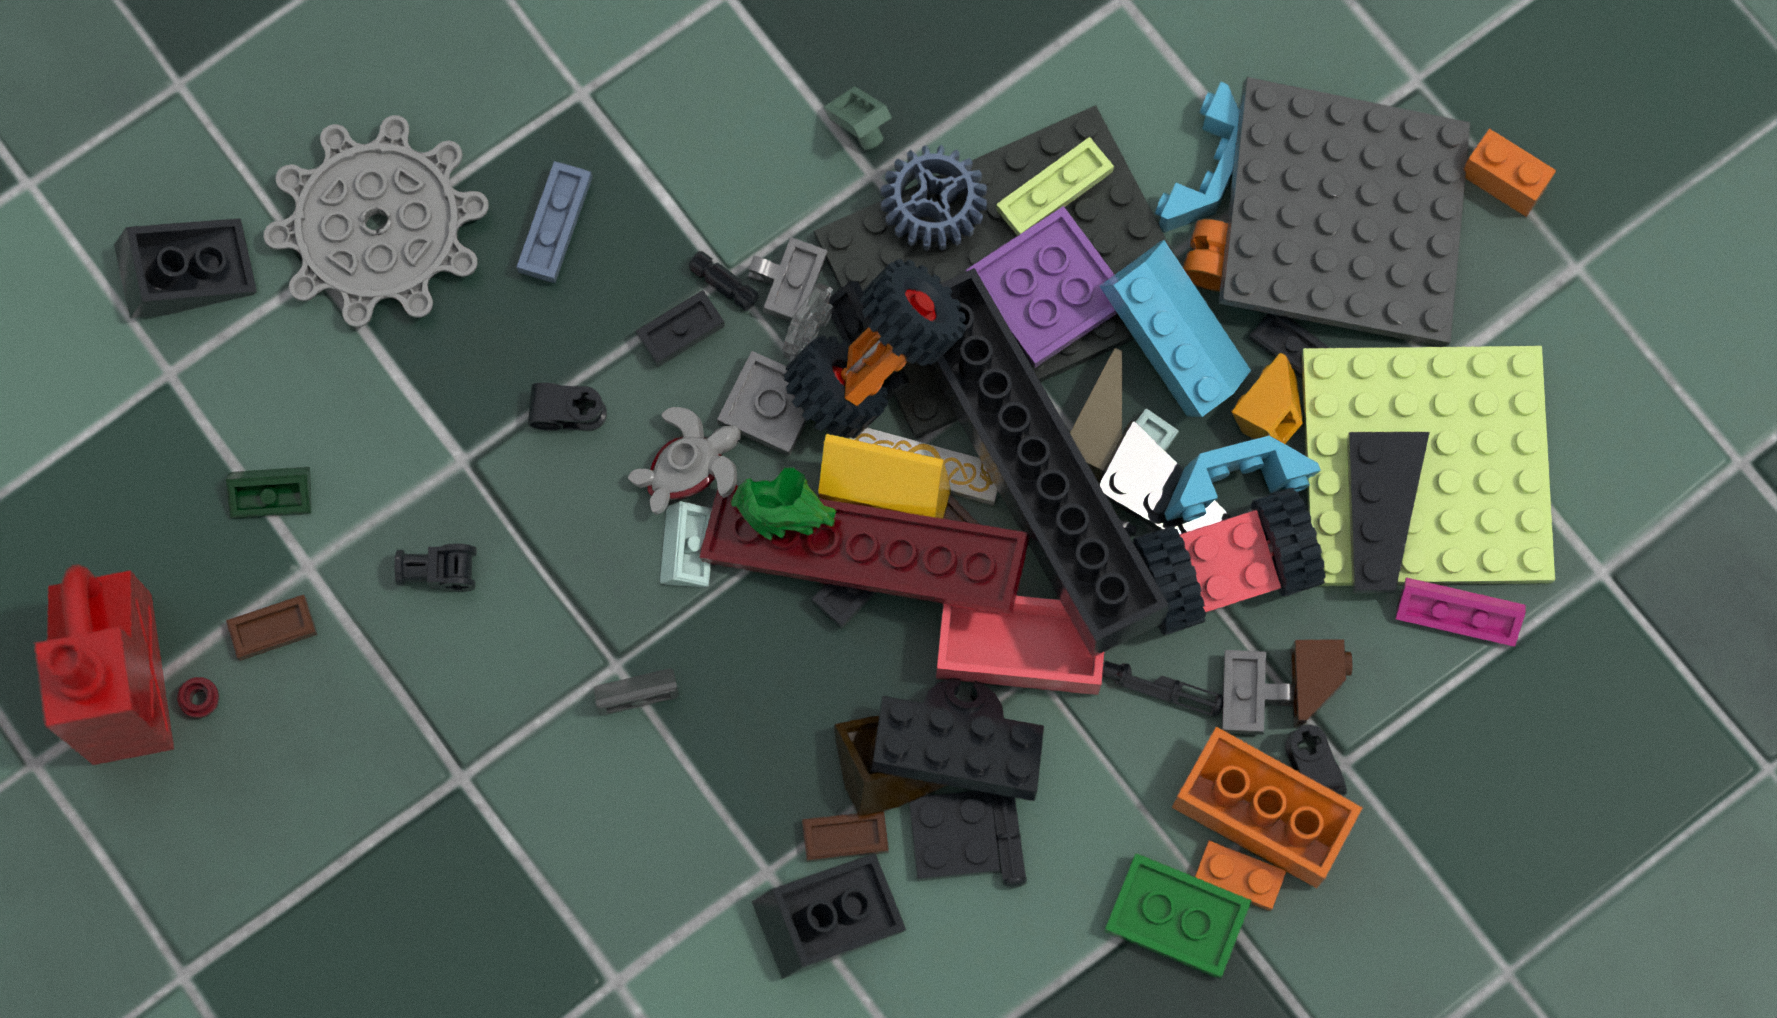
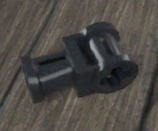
M447 544L441 547H428V554H406L404 550H397L395 555L396 585L404 586L405 582H427L431 589H443L454 592L472 591L476 585V581L472 579V557L476 556L477 548L467 544Z

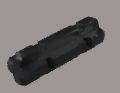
M698 251L689 262L690 270L700 278L704 276L705 282L729 300L734 298V303L744 311L750 310L758 300V292L748 284L743 286L740 278L720 263L716 262L714 264L713 258L704 251Z

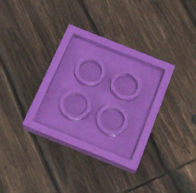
M1064 206L966 269V272L973 268L976 269L1024 355L1034 368L1117 314L1100 288L1101 284L1115 274Z

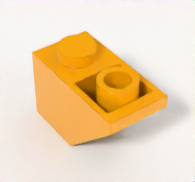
M1279 353L1275 360L1264 368L1260 378L1246 394L1240 397L1236 407L1232 410V414L1242 433L1252 439L1270 435L1286 444L1303 423L1297 377L1287 356Z

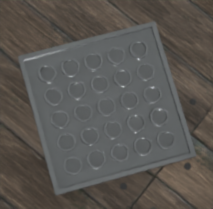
M1247 77L1242 84L1219 304L1446 347L1451 343L1466 175L1463 169L1467 163L1470 122Z

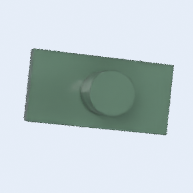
M856 86L823 107L831 121L858 138L863 149L874 148L883 141V135L878 127L892 118L885 104Z

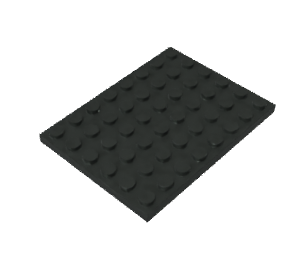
M1096 105L972 160L973 164L970 171L980 170L982 179L979 183L985 184L987 187L986 195L983 196L987 200L986 210L979 211L983 215L981 224H972L974 233L971 237L960 233L961 243L958 246L953 244L950 239H946V248L943 251L939 249L938 241L931 242V247L927 251L923 249V240L918 239L916 244L910 246L908 244L909 233L897 237L895 235L897 225H887L886 215L889 212L881 210V201L814 230V236L820 248L828 250L826 260L840 289L850 281H858L863 290L896 259H902L904 263L907 260L914 261L916 268L920 265L928 268L929 275L936 274L941 278L939 282L941 284L965 273L966 269L1017 237L996 211V204L1090 137L1113 164V172L1065 206V209L1114 274L1121 271L1161 240H1165L1171 249ZM942 174L935 176L940 179L948 178V176ZM918 184L903 191L901 196L903 204L910 201L911 196L919 191ZM927 190V200L930 201L932 198V202L938 201L940 204L941 196L938 195L936 197V194H929ZM964 192L958 194L957 199L949 204L951 217L957 215L966 203ZM924 216L918 218L922 221L936 223L931 217ZM1117 313L1036 368L1032 365L1031 367L1039 381L1043 382L1135 339ZM917 360L913 364L907 362L903 370L910 383L895 393L894 397L915 439H918L957 421L958 418L928 365L921 366Z

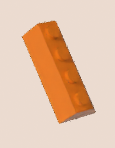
M1218 727L1214 729L1172 806L1178 812L1275 866L1286 870V872L1315 888H1318L1327 876L1363 808Z

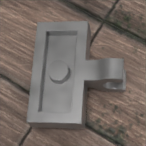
M790 237L780 265L762 257L753 256L748 269V278L761 283H772L763 312L801 325L828 250Z
M1225 650L1223 731L1230 734L1263 735L1265 703L1277 706H1292V701H1294V684L1265 683L1266 652Z

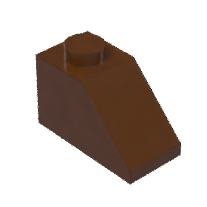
M1344 639L1295 640L1290 648L1292 684H1294V728L1305 725L1342 687L1346 676L1352 675L1351 651H1345Z

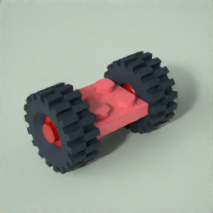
M1294 488L1252 500L1250 506L1252 511L1181 534H1179L1177 528L1175 529L1174 526H1170L1133 538V544L1169 604L1165 622L1158 625L1162 634L1167 635L1205 622L1204 617H1206V612L1273 590H1279V594L1285 597L1325 583L1326 573L1323 569L1325 564L1320 554L1322 553L1321 546L1316 538L1318 535L1315 527L1313 528L1309 511L1306 512L1303 499H1300L1299 493L1296 490L1294 491Z

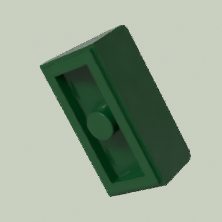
M310 467L230 472L226 478L230 518L311 513Z

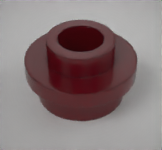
M191 678L184 682L178 691L177 700L179 707L190 717H206L217 708L219 691L215 684L207 678ZM198 692H204L206 694L205 701L200 705L193 704V696Z

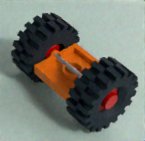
M896 259L863 289L860 305L866 307L862 313L864 318L871 320V323L852 344L845 340L839 344L838 338L830 336L828 339L825 335L819 336L817 339H813L787 365L785 369L787 372L784 374V381L789 383L785 387L787 393L794 395L795 398L792 400L795 408L801 407L804 413L802 416L807 421L812 419L816 422L814 426L821 432L827 429L830 435H840V437L848 439L850 437L852 439L858 437L885 411L884 408L888 405V400L885 397L888 395L887 388L882 387L884 380L893 371L898 372L907 362L913 364L916 360L921 366H925L928 363L931 365L963 336L966 330V325L963 324L966 320L965 314L958 311L961 304L958 299H952L950 295L953 292L948 285L943 287L939 283L940 277L936 274L929 275L928 268L923 265L916 268L914 261L907 260L904 263L902 259Z

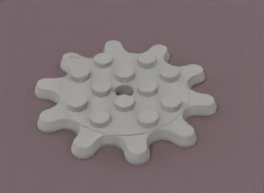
M398 115L387 117L380 126L377 138L368 144L355 142L345 127L341 125H329L323 129L320 136L321 145L325 150V159L319 167L306 170L291 164L281 167L276 174V184L280 190L294 198L296 208L289 218L272 222L266 226L263 235L265 243L275 250L294 249L301 254L303 259L302 267L289 283V291L295 299L308 301L324 290H337L344 298L342 316L345 322L352 327L366 325L371 320L375 305L380 300L386 298L399 300L407 314L414 318L425 317L433 308L432 296L428 291V283L432 276L446 271L456 276L465 277L472 274L478 265L475 253L459 243L457 232L464 223L481 219L486 215L489 203L485 195L478 191L458 192L450 185V174L462 161V149L454 141H443L428 152L420 153L413 150L408 144L409 124L407 120ZM382 214L388 218L387 224L384 228L380 229V232L366 227L367 221L372 215Z

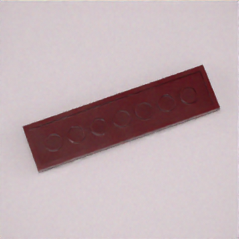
M738 485L725 498L719 494L717 489L699 555L702 562L1012 615L1030 540L1027 532L819 499L824 506L834 508L836 511L832 527L826 524H821L819 529L812 527L814 533L809 536L797 531L785 530L786 534L782 538L773 534L770 541L756 532L744 519L738 508L731 505V500Z

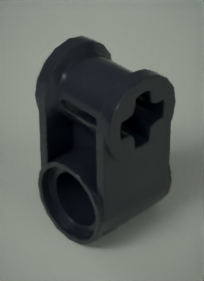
M534 383L531 385L528 426L547 431L561 429L593 431L600 428L606 421L607 408L599 393L591 387L564 386L554 383ZM587 403H592L594 408H589L587 415H582L580 410L585 409Z
M1309 724L1302 725L1292 732L1285 743V752L1291 768L1341 796L1346 795L1347 788L1342 772L1334 759L1323 730ZM1303 738L1305 741L1312 740L1315 747L1309 752L1306 749L1299 750L1297 746Z

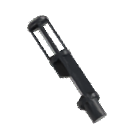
M1106 660L1104 662L1102 676L1115 680L1116 685L1129 688L1172 704L1208 714L1211 717H1217L1223 709V695L1220 693L1217 694L1162 675L1155 682L1132 675L1131 666L1128 663L1118 665ZM1185 685L1216 695L1213 702L1182 692V686ZM1179 696L1212 706L1211 712L1209 713L1179 703Z
M991 793L1003 878L1002 883L1008 888H1018L1026 884L1027 877L1025 874L1016 801L1013 797Z

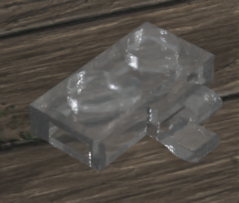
M818 283L794 314L782 348L785 358L790 359L792 355L797 356L801 350L817 337L820 326L825 327L834 308L833 305L829 304L833 288Z

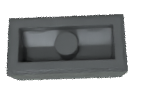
M673 669L660 670L594 687L596 705L602 716L676 699L679 696Z

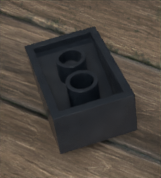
M241 218L126 227L114 244L130 318L170 315L254 295L257 292Z
M875 853L773 888L752 901L782 979L818 967L906 930Z

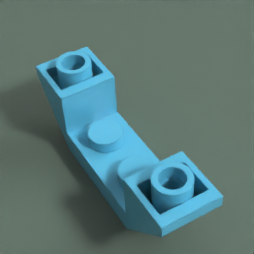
M1220 82L1215 94L1208 92L1200 110V114L1205 116L1202 130L1222 138L1214 155V159L1218 160L1219 164L1215 173L1207 171L1199 192L1175 183L1170 195L1167 193L1162 194L1155 214L1160 216L1159 226L1164 233L1216 214L1233 176L1240 111L1228 84Z
M1270 435L1203 452L1184 468L1165 511L1167 521L1183 517L1184 522H1189L1206 515V508L1218 498L1212 483L1226 478L1230 475L1229 472L1240 469L1242 474H1247L1261 469L1270 493L1289 488H1294V491L1296 490L1297 492L1310 486L1308 479L1314 477L1321 469L1317 462Z

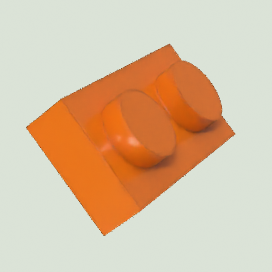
M1208 841L1195 877L1252 900L1250 904L1271 911L1286 870Z

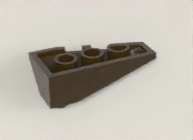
M870 716L834 725L844 787L859 816L898 808L947 786L871 771L879 716Z

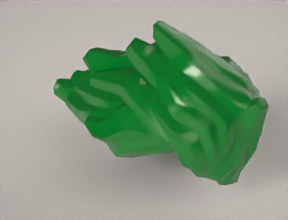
M784 468L773 481L746 479L738 486L731 500V505L738 508L750 526L770 541L773 534L782 538L786 534L785 530L797 531L809 536L814 533L812 527L819 529L821 524L832 527L834 525L833 518H835L836 513L834 508L822 504L808 486L805 474L795 468Z

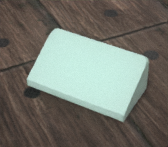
M682 501L667 507L660 583L677 586L709 587L711 564L702 562L699 555L712 508Z

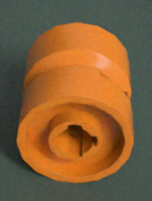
M1209 219L1199 220L1195 223L1190 241L1193 251L1187 253L1183 269L1195 286L1212 291H1220L1228 223Z

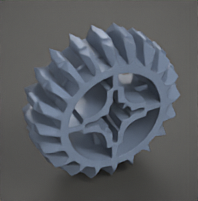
M942 144L938 146L937 154H930V149L924 145L922 147V156L918 157L912 150L907 152L908 163L897 158L894 162L896 171H887L885 180L888 184L881 186V195L885 197L881 201V210L889 212L886 215L887 225H897L895 228V235L897 237L909 233L908 244L910 246L916 244L918 239L923 240V249L926 251L930 249L931 242L938 241V247L943 251L946 248V239H950L953 244L958 246L961 243L960 233L971 237L974 233L972 224H981L983 215L979 211H984L987 207V200L983 198L986 195L987 187L985 184L979 183L982 179L981 171H970L973 164L970 158L959 162L960 152L957 149L951 152L950 156L944 155L945 148ZM932 173L946 175L948 178L940 179L933 176ZM916 178L919 191L911 196L910 201L903 204L901 199L905 187ZM927 190L929 194H936V197L938 195L941 196L940 204L938 201L932 202V198L930 201L927 200ZM964 192L966 196L964 207L957 215L951 217L949 204L957 199L958 194ZM924 216L931 217L936 223L922 221L918 218Z

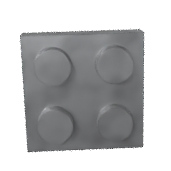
M751 351L717 418V423L723 427L736 426L740 428L741 435L790 457L807 422L802 416L804 411L801 407L795 408L792 403L795 397L788 394L785 388L789 384L784 381L787 366Z

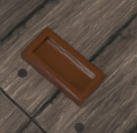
M304 594L226 620L237 658L240 661L318 635Z
M884 811L862 816L854 813L802 819L807 862L867 856L874 853H889Z

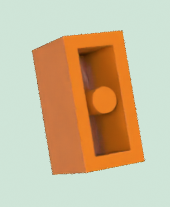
M1490 128L1469 157L1463 169L1466 172L1465 179L1525 217L1531 212L1556 172L1555 169Z

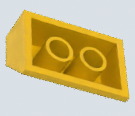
M826 434L818 489L820 499L943 519L951 493L943 459Z

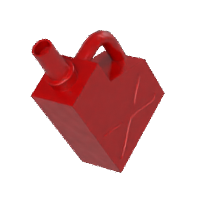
M70 566L64 573L62 584L48 586L47 641L35 643L46 727L92 765L174 750L152 594L131 570L95 577L84 566Z

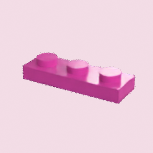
M1406 577L1396 610V620L1515 647L1525 617L1526 605Z

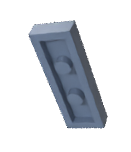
M554 161L516 267L518 273L556 283L593 178L591 171Z

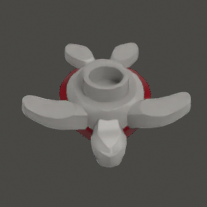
M682 407L666 409L662 413L664 421L678 428L682 432L683 437L675 438L666 443L655 456L650 470H633L628 476L629 481L639 488H648V492L651 495L650 507L655 515L665 511L669 500L695 495L709 486L715 478L719 494L723 498L729 496L736 486L737 469L733 461L722 456V453H726L738 445L741 439L740 428L724 426L716 429L709 438H704L703 424L697 414Z

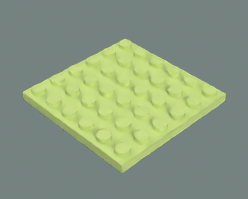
M1542 346L1308 348L1302 350L1306 457L1317 462L1321 469L1314 477L1308 479L1310 486L1307 487L1308 511L1312 519L1313 528L1315 527L1318 535L1316 538L1321 546L1322 553L1320 554L1325 564V568H1323L1326 573L1325 583L1319 586H1352L1347 435L1349 432H1430L1397 585H1404L1406 577L1437 585L1553 583L1555 581Z

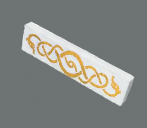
M866 428L858 437L853 439L943 459L951 487L950 494L994 506L998 489L980 458L871 428Z

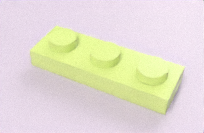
M1089 137L997 203L996 211L1018 236L1061 207L1067 206L1113 172L1114 166Z

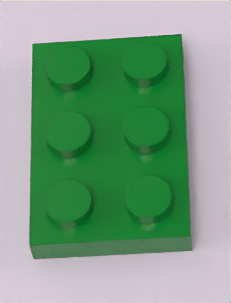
M1135 853L1104 932L1221 979L1252 900Z

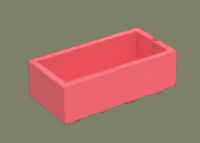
M1016 596L1012 615L943 603L936 679L948 680L958 678L964 682L975 683L977 681L983 684L1092 695L1099 694L1102 683L1104 652L1094 657L1091 656L1060 600Z

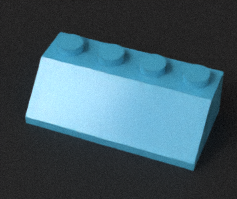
M1161 240L1100 285V288L1186 416L1203 417L1233 395L1250 373L1251 369L1165 240Z

